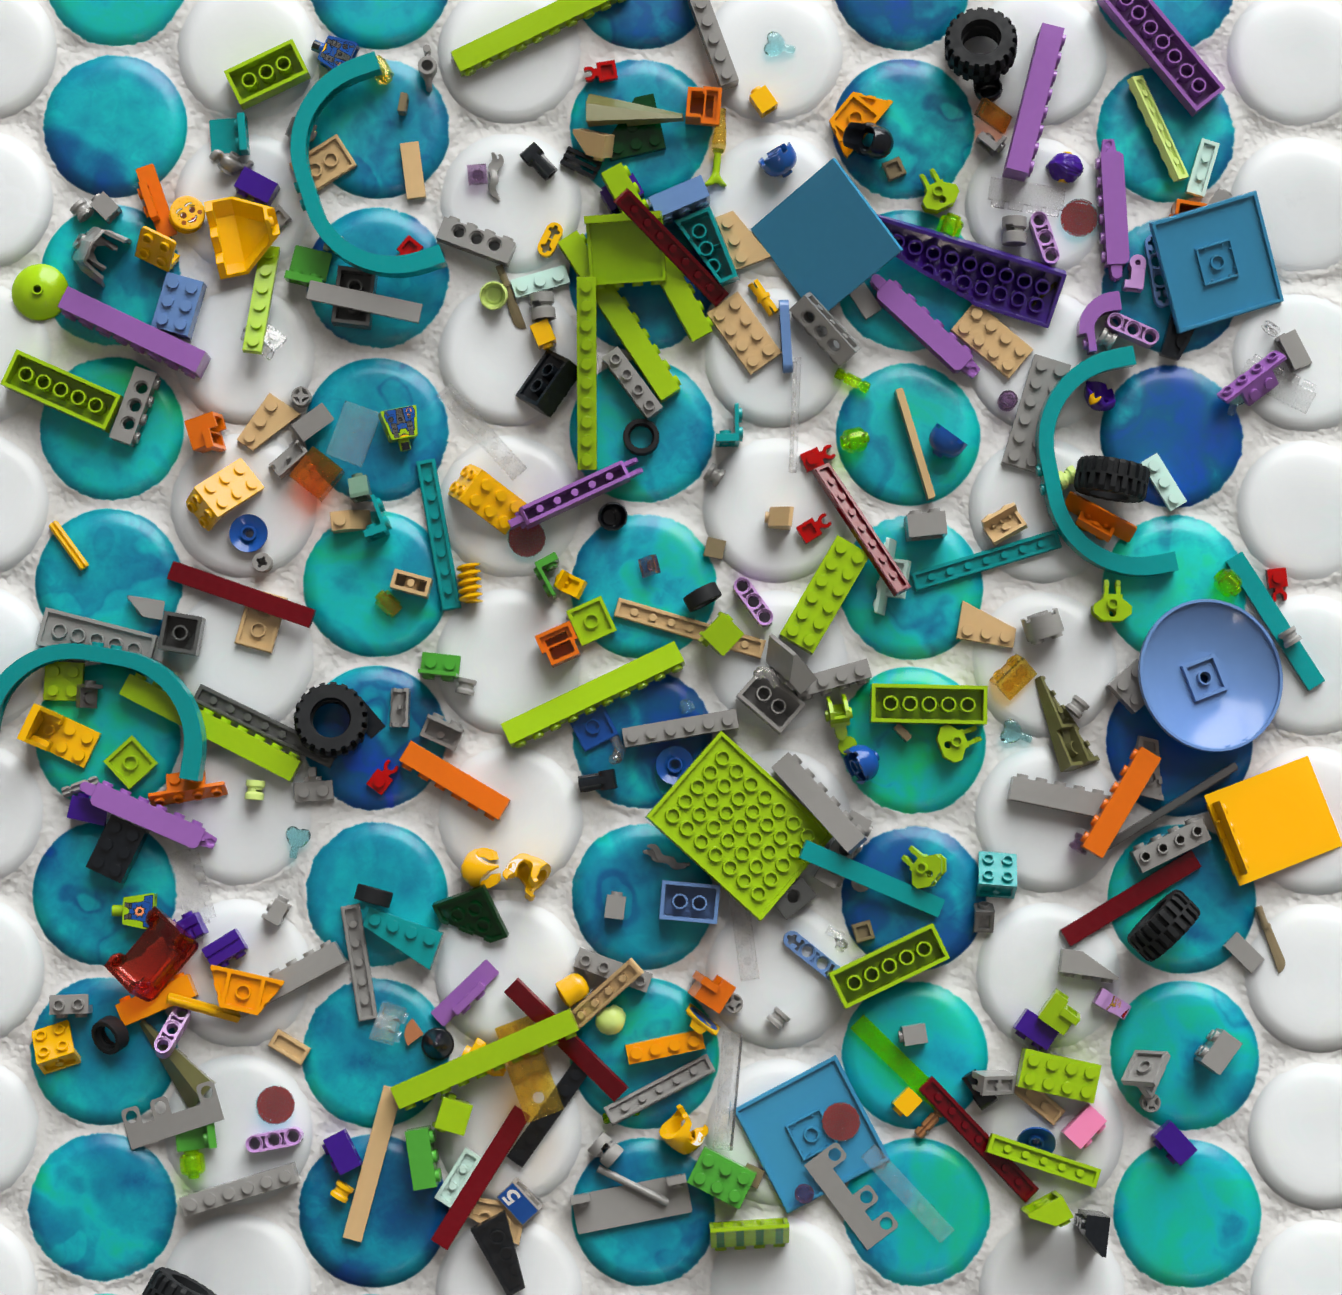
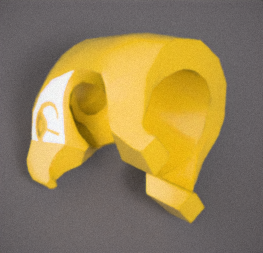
M488 848L474 849L464 858L460 869L461 875L473 888L485 884L487 889L491 888L501 881V873L491 874L488 879H483L491 871L499 868V865L488 863L479 857H484L489 861L499 859L496 851Z
M521 853L508 863L502 875L505 880L514 877L520 879L525 887V898L533 901L535 898L533 893L547 880L551 873V866L540 858Z
M679 1104L676 1106L677 1111L661 1126L659 1134L671 1148L683 1155H687L702 1145L709 1130L707 1125L704 1124L703 1127L696 1128L690 1132L691 1119L683 1106ZM685 1120V1123L681 1127V1122Z

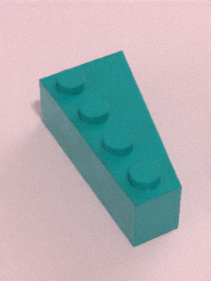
M710 206L675 220L677 226L722 287L740 280Z
M369 907L363 923L365 928L431 970L444 934L443 932Z

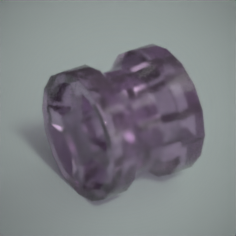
M1006 390L998 397V407L1003 411H1011L1017 405L1018 397L1013 391Z
M1076 832L1074 841L1070 842L1068 846L1086 855L1087 851L1080 847L1082 844L1080 841L1082 834Z
M801 1184L795 1190V1197L800 1203L808 1204L814 1198V1190L808 1184Z

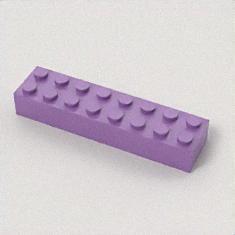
M1097 0L1099 6L1192 117L1225 90L1223 84L1153 0Z
M1042 23L1039 29L1002 177L1024 182L1026 177H1030L1035 162L1032 159L1035 158L1039 148V143H1036V141H1039L1042 135L1044 125H1041V123L1044 122L1048 112V107H1045V105H1048L1051 99L1053 89H1050V87L1053 86L1057 76V71L1054 69H1057L1060 63L1062 53H1059V51L1061 52L1066 40V35L1063 34L1065 28Z
M67 286L57 306L65 318L73 322L77 319L82 326L90 330L95 328L99 334L106 338L112 336L117 343L123 346L129 344L134 351L142 355L146 352L151 359L159 363L163 360L171 369L176 371L182 369L181 371L190 378L195 379V377L201 379L211 360L205 351Z

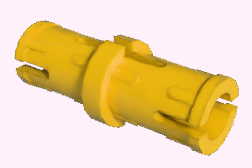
M758 279L754 280V284L751 282L748 285L756 296V301L763 306L769 317L773 316V312L776 314L779 311L771 300V295L769 292L766 293Z

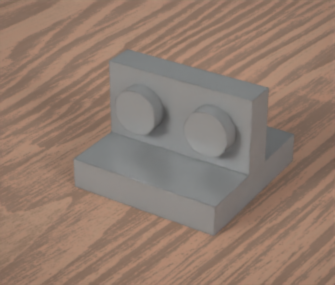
M1135 1050L1121 1078V1082L1123 1085L1137 1086L1145 1098L1152 1099L1171 1057L1168 1051Z

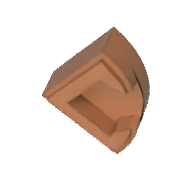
M413 1018L406 1025L404 1032L407 1045H410L424 1034Z

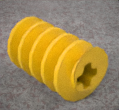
M467 563L456 568L457 571L462 572L457 575V578L462 580L458 582V586L463 587L458 590V593L464 595L459 598L460 602H483V600L477 599V597L483 595V593L477 592V589L481 588L482 585L476 584L477 581L481 580V577L476 576L481 570L475 569L480 563Z

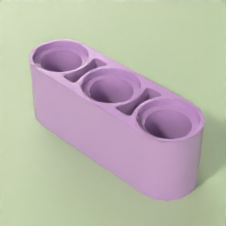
M1037 211L1029 219V229L1041 263L1053 267L1059 260L1060 253L1047 215L1044 212ZM1040 218L1043 224L1038 226L1034 223L1033 219ZM1046 236L1049 242L1042 243L1039 237ZM1050 253L1054 255L1055 260L1048 261L1045 255Z
M1112 313L1105 320L1104 325L1109 329V332L1117 333L1119 337L1144 348L1153 347L1159 340L1157 330L1120 313ZM1110 319H1116L1119 322V326H1112ZM1129 326L1134 327L1136 334H1130L1127 328ZM1145 334L1152 335L1153 342L1146 341Z
M738 578L733 586L734 592L759 626H769L773 620L772 611L747 578ZM745 582L748 588L746 591H739L737 584ZM749 598H757L759 604L756 607H751L748 604ZM767 613L770 620L763 623L760 621L759 615Z
M177 1006L173 1008L154 1042V1050L157 1057L166 1059L172 1054L191 1020L190 1010ZM181 1011H185L187 1013L185 1017L177 1016V1014ZM170 1028L178 1030L175 1034L168 1033ZM163 1044L168 1046L165 1051L159 1050L158 1047Z
M299 1127L257 1133L246 1140V1148L249 1152L258 1153L294 1146L302 1141L304 1133ZM291 1131L298 1133L299 1138L297 1141H292L289 1138ZM273 1134L279 1137V1144L277 1145L270 1142V1137ZM253 1138H256L260 1141L259 1148H253L251 1146V1140Z

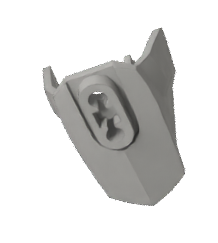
M92 227L85 234H79L75 239L72 247L77 250L74 251L72 259L83 273L104 289V276L95 268L103 272L107 267L97 261L94 250L97 246H106L112 251H117L118 246L101 235L104 234L131 244L132 241L113 231Z

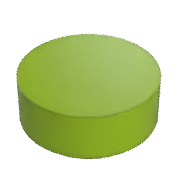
M847 736L845 740L843 739L838 742V750L841 754L847 755L844 751L857 745V742L853 737Z

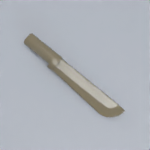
M498 265L496 270L502 284L508 291L507 305L512 321L517 328L525 329L526 325L503 265Z
M1260 905L1255 907V911L1276 969L1280 973L1285 967V959L1271 924L1268 923L1263 907Z

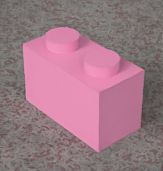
M1087 1103L1061 1132L1079 1149L1082 1147L1086 1148L1093 1141L1091 1138L1094 1134H1099L1104 1130L1107 1120Z

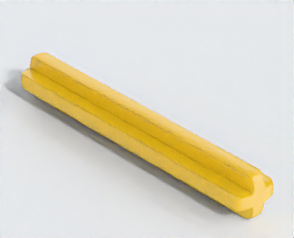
M169 993L166 998L167 1004L238 1023L241 1018L239 1011L222 1008L178 994Z

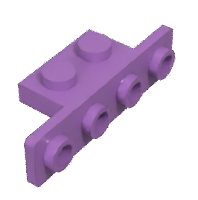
M1278 350L1270 352L1265 358L1254 364L1248 371L1238 376L1236 380L1218 392V398L1225 403H1229L1241 394L1245 404L1251 406L1279 384L1273 369L1287 359L1286 356Z
M484 960L431 1011V1014L442 1026H445L456 1014H465L471 1008L470 1003L474 999L478 1001L485 994L483 990L499 974V971L488 960Z

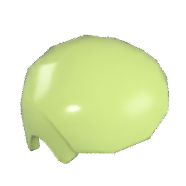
M497 281L487 282L480 290L481 304L489 310L501 309L508 300L506 287Z
M614 1004L610 1007H604L595 1017L596 1027L605 1035L619 1033L626 1022L624 1010Z

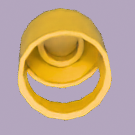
M572 973L555 983L561 1000L569 1008L584 999L589 993L588 983L579 973Z

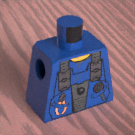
M328 36L325 43L314 40L311 47L312 51L319 53L317 58L319 64L329 71L355 58L360 49L358 43L334 36Z

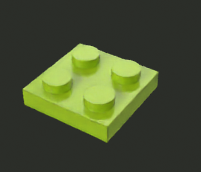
M601 596L566 611L582 647L617 631Z
M55 662L45 666L43 700L76 701L77 684H84L85 663Z
M133 735L103 761L129 790L159 764Z

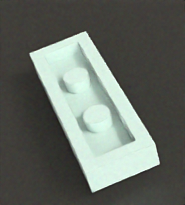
M1204 138L1201 139L1185 191L1186 194L1204 198L1220 143Z
M565 265L511 280L516 299L527 297L533 292L548 291L571 284Z
M1158 453L1140 463L1149 468V479L1169 512L1187 502Z
M465 1147L434 1198L451 1208L482 1157Z

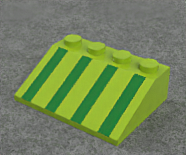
M787 1217L709 1222L711 1248H715V1251H726V1247H734V1250H744L746 1246L753 1245L755 1249L766 1248L765 1245L773 1244V1247H785V1243H789V1222Z

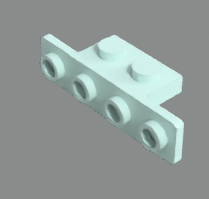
M887 537L883 545L908 581L911 561L894 559L897 541ZM880 576L876 584L877 596L873 602L874 613L885 615L888 597L905 599L907 591L894 597Z

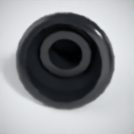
M432 1028L422 1038V1050L430 1059L443 1060L452 1053L454 1039L447 1030Z

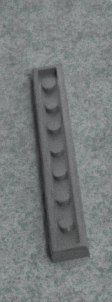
M200 684L194 696L198 704L331 768L335 758L332 759V757L328 756L323 758L318 754L311 753L308 748L302 745L295 729Z
M1235 762L1230 763L1115 836L1108 850L1238 770V766Z

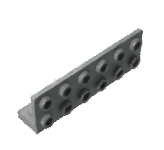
M682 1173L637 1182L670 1199L667 1206L624 1185L571 1195L570 1200L571 1205H573L578 1234L692 1212L686 1174Z

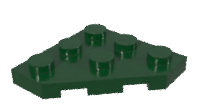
M653 93L635 97L632 103L657 108ZM626 123L618 124L612 132L615 138L610 161L666 150L661 124L627 126Z
M485 884L439 900L432 905L441 923L458 927V930L472 936L475 934L484 938V941L489 943L501 940L509 935Z

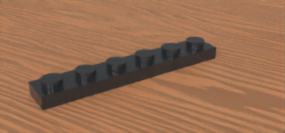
M574 1062L506 1156L523 1168L587 1077Z

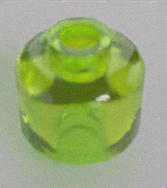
M947 212L946 215L940 217L936 231L959 238L964 223L961 221L960 216Z
M861 427L844 430L842 436H840V445L849 454L864 451L867 448V443L870 441L869 434Z
M1221 569L1214 576V587L1224 597L1231 595L1234 597L1241 592L1242 579L1232 569Z
M199 1149L184 1151V1154L179 1158L181 1174L188 1176V1179L199 1178L200 1174L205 1172L206 1169L204 1154L199 1152Z

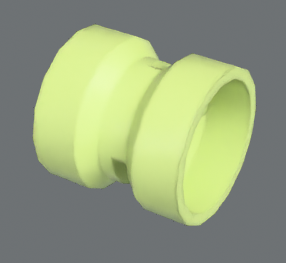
M1073 465L1067 467L1064 472L1058 471L1062 490L1067 489L1069 484L1074 483L1076 469Z
M246 780L247 792L244 799L264 800L263 788L265 787V781Z

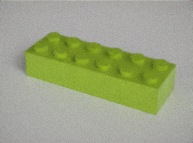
M17 349L0 383L11 391L107 433L110 432L123 400V397L115 392Z
M837 535L779 634L781 638L810 655L814 653L868 560L863 549Z
M872 683L870 685V723L987 725L988 686Z
M930 923L826 974L843 1009H847L950 959L934 924Z

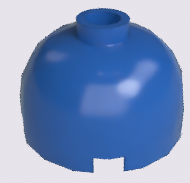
M788 142L787 146L783 143L767 153L768 158L765 160L762 157L758 161L761 168L769 176L778 177L782 175L784 178L793 172L791 169L796 164L797 156L793 146Z
M938 423L934 426L929 436V443L934 449L932 453L939 458L943 456L955 458L967 446L966 443Z
M855 745L844 751L847 756L843 757L846 768L852 777L856 776L858 778L856 780L857 783L863 784L876 776L880 758L875 750L865 745Z

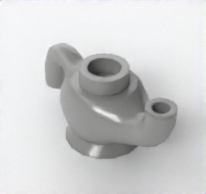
M426 44L423 46L425 56L419 60L418 69L425 81L426 91L432 92V80L437 73V64L434 58L430 56V46Z
M217 149L212 151L209 156L213 161L219 159V169L231 176L236 171H242L244 166L250 169L254 165V162L251 160L243 164L239 160L240 156L233 151L223 153Z

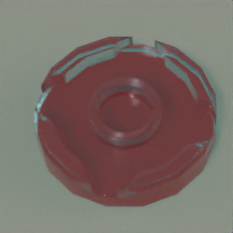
M1084 199L1070 201L1064 206L1060 215L1063 229L1069 235L1075 237H1084L1090 234L1096 228L1099 220L1097 209L1090 201Z
M540 524L530 529H522L521 526L512 530L510 528L508 532L509 546L520 557L536 556L545 546L546 536Z
M273 1085L265 1088L256 1100L258 1116L268 1124L286 1122L295 1110L293 1095L282 1086Z
M837 1102L828 1106L824 1111L822 1127L826 1135L831 1139L847 1141L853 1138L859 1131L861 1124L860 1116L852 1105L845 1102Z

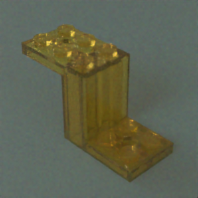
M528 1016L499 1026L495 1030L498 1038L501 1039L535 1023ZM544 1046L540 1047L541 1051L530 1056V1053L522 1055L523 1059L516 1063L509 1061L506 1067L527 1123L564 1109L550 1072L552 1068ZM535 1092H542L544 1094L543 1102L536 1103L533 1100Z

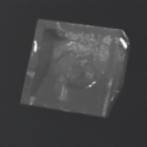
M386 1000L383 1001L369 1039L391 1046L395 1042L398 1043L402 1032L399 1031L402 1024H406L409 1013H406L407 1008Z

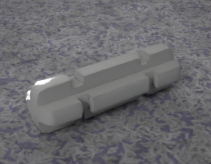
M97 776L73 783L71 786L62 787L63 796L69 797L73 793L82 792L80 784L85 781L97 785L99 782Z

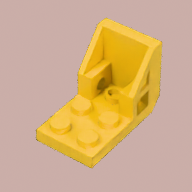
M34 703L17 739L51 752L82 768H86L102 733Z

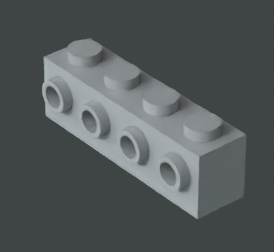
M866 658L813 673L817 680L802 694H799L796 690L795 694L799 699L802 698V701L812 699L814 694L820 693L823 696L832 693L831 690L839 688V691L850 688V684L853 683L858 685L869 683L868 679L872 678L868 660Z
M1192 817L1184 821L1186 825L1180 828L1176 825L1168 829V834L1164 836L1157 834L1150 838L1151 842L1145 845L1141 842L1133 846L1134 850L1130 852V855L1139 873H1144L1211 840L1212 838L1202 818L1196 819Z

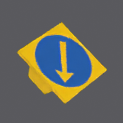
M690 1003L686 1009V1014L692 1018L690 1027L698 1034L708 1031L716 1036L720 1026Z

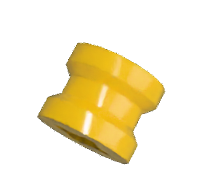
M337 1180L336 1187L331 1190L330 1195L343 1203H347L348 1196L353 1193L354 1188L341 1180Z

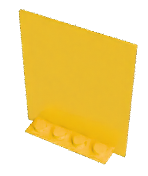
M1308 756L1204 795L1208 812L1226 855L1225 860H1228L1233 876H1235L1239 886L1342 846V841Z

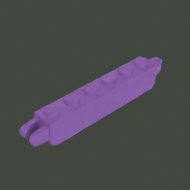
M1103 139L1101 142V152L1098 158L1095 159V169L1099 170V177H1096V187L1100 188V195L1097 196V205L1101 207V214L1098 216L1099 226L1102 225V233L1099 235L1100 244H1103L1101 263H1104V268H1108L1110 280L1116 282L1122 277V267L1130 260L1124 155L1120 151H1116L1114 139Z
M878 274L872 275L869 283L877 292L875 298L878 304L952 373H959L961 371L973 379L980 372L981 369L972 359L971 349L966 345L962 346L955 334L952 332L948 333L941 321L938 319L934 320L930 316L931 313L924 306L920 307L916 303L917 300L910 293L906 294L902 290L903 287L900 283L891 279L886 281Z
M632 458L625 462L618 461L520 507L519 511L515 513L516 517L508 520V524L511 530L519 526L522 529H530L630 482L632 478L642 474L644 471L642 468H637L628 473L626 468L635 465L638 462L637 458Z
M105 780L102 783L98 782L97 785L88 783V781L80 784V790L91 796V805L191 849L198 847V845L213 849L217 841L216 837L205 831L206 829L202 827L203 823L194 819L192 822L184 820V815L178 812H174V814L166 812L168 808L159 804L156 807L148 804L150 800L141 796L136 799L131 796L132 792L123 788L120 791L113 789L114 784Z

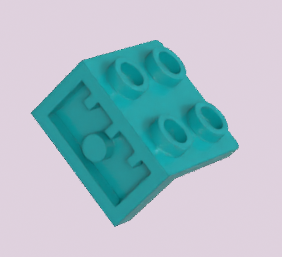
M244 112L237 113V118L209 121L211 152L219 149L223 153L233 151L239 156L250 155L248 120Z
M739 403L734 404V433H731L730 430H721L720 433H716L715 447H738L739 442H742L743 427H739V423H742L743 412L742 408H739Z
M374 494L370 496L381 524L372 523L363 530L368 542L390 535L389 530L392 529L389 519L382 513L385 511L380 497L376 498Z
M979 851L976 896L1014 899L1017 890V854Z

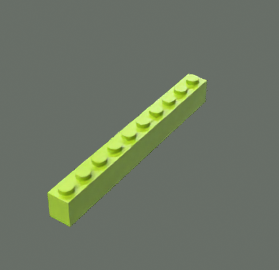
M557 0L451 51V56L461 77L465 75L471 76L481 67L487 68L498 59L504 60L508 58L510 53L514 51H523L531 43L537 44L548 35L558 34L566 26L568 28L573 27L579 20L583 18L589 19L595 15V12L600 10L606 11L612 7V4L616 2L622 3L626 0Z
M620 162L601 173L600 176L613 200L628 188L647 209H650L646 200H641L638 194L640 189L636 182L632 183L629 178L631 173L627 165L623 166ZM665 256L667 280L662 281L660 286L688 338L693 343L713 331L711 327L714 325L709 316L705 317L702 312L705 310L700 300L696 301L693 295L695 290L691 283L687 284L684 279L685 275Z
M576 230L560 240L558 247L577 276H590L587 239L583 233L579 234ZM613 284L605 285V289H596L598 308L660 403L680 392L679 386L682 385L676 375L672 376L669 371L671 369L666 359L662 361L658 355L661 353L655 343L651 344L648 339L650 338L649 333L645 328L641 329L638 324L640 322L635 312H630L628 301L624 296L620 297L618 294L619 288H613Z
M577 276L578 470H597L596 276Z
M675 641L516 716L502 723L501 726L512 748L523 747L527 744L526 741L537 740L543 737L544 733L549 730L553 732L560 729L561 725L566 722L572 723L579 719L578 716L583 713L589 715L595 712L596 708L600 705H603V707L608 706L618 697L625 698L635 689H644L653 680L657 682L664 679L665 675L670 672L677 673L681 671L683 666H685L684 659Z
M137 672L135 676L129 674L119 693L120 695L182 726L174 703L160 685L154 681L152 684L146 682V677ZM205 707L203 710L200 709L208 740L293 782L303 761L299 760V755L291 751L287 754L282 751V746L274 742L272 745L265 743L266 738L258 734L252 736L248 734V729L240 725L237 728L230 725L232 721L223 716L220 719L213 716L215 712Z
M571 1008L396 1084L390 1089L399 1110L402 1108L409 1110L416 1106L415 1102L423 1100V1103L434 1099L433 1095L438 1092L443 1095L452 1091L451 1087L456 1084L461 1087L470 1083L469 1079L476 1076L479 1079L488 1075L486 1071L494 1068V1071L506 1067L504 1064L506 1062L512 1061V1063H516L523 1059L522 1055L530 1053L531 1056L540 1052V1047L547 1045L550 1048L558 1044V1040L563 1037L566 1040L577 1036L576 1032L580 1029Z

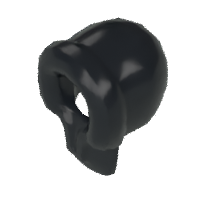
M851 122L847 125L843 135L844 146L855 150L859 155L872 159L885 158L891 153L894 145L893 136L889 130L871 122L863 124ZM865 133H873V141L870 147L864 146L862 143Z

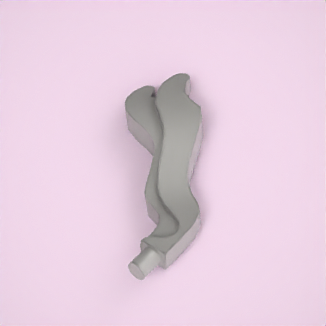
M492 152V161L488 166L491 177L488 189L493 198L499 201V194L496 191V185L499 182L497 172L503 166L504 159L501 154L498 155L499 159H497L496 154Z
M648 844L647 847L651 849L643 850V854L649 855L654 862L666 863L672 869L679 870L690 866V862L677 863L674 857L663 855L660 848L655 844Z

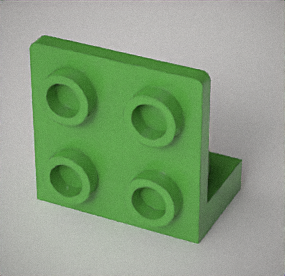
M296 245L290 269L285 272V280L289 283L309 287L310 280L326 283L332 254Z
M555 552L536 561V568L533 569L538 580L543 579L545 583L543 589L548 598L552 596L553 599H556L557 596L544 570L549 572L558 567L559 559Z
M422 652L421 669H418V673L422 675L423 679L435 680V677H441L442 681L454 682V679L459 677L461 656Z
M214 1123L175 1135L178 1152L217 1148Z

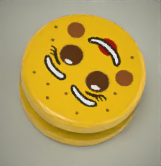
M182 196L176 199L169 211L170 224L176 231L183 234H191L198 231L205 219L204 206L198 199L191 196Z

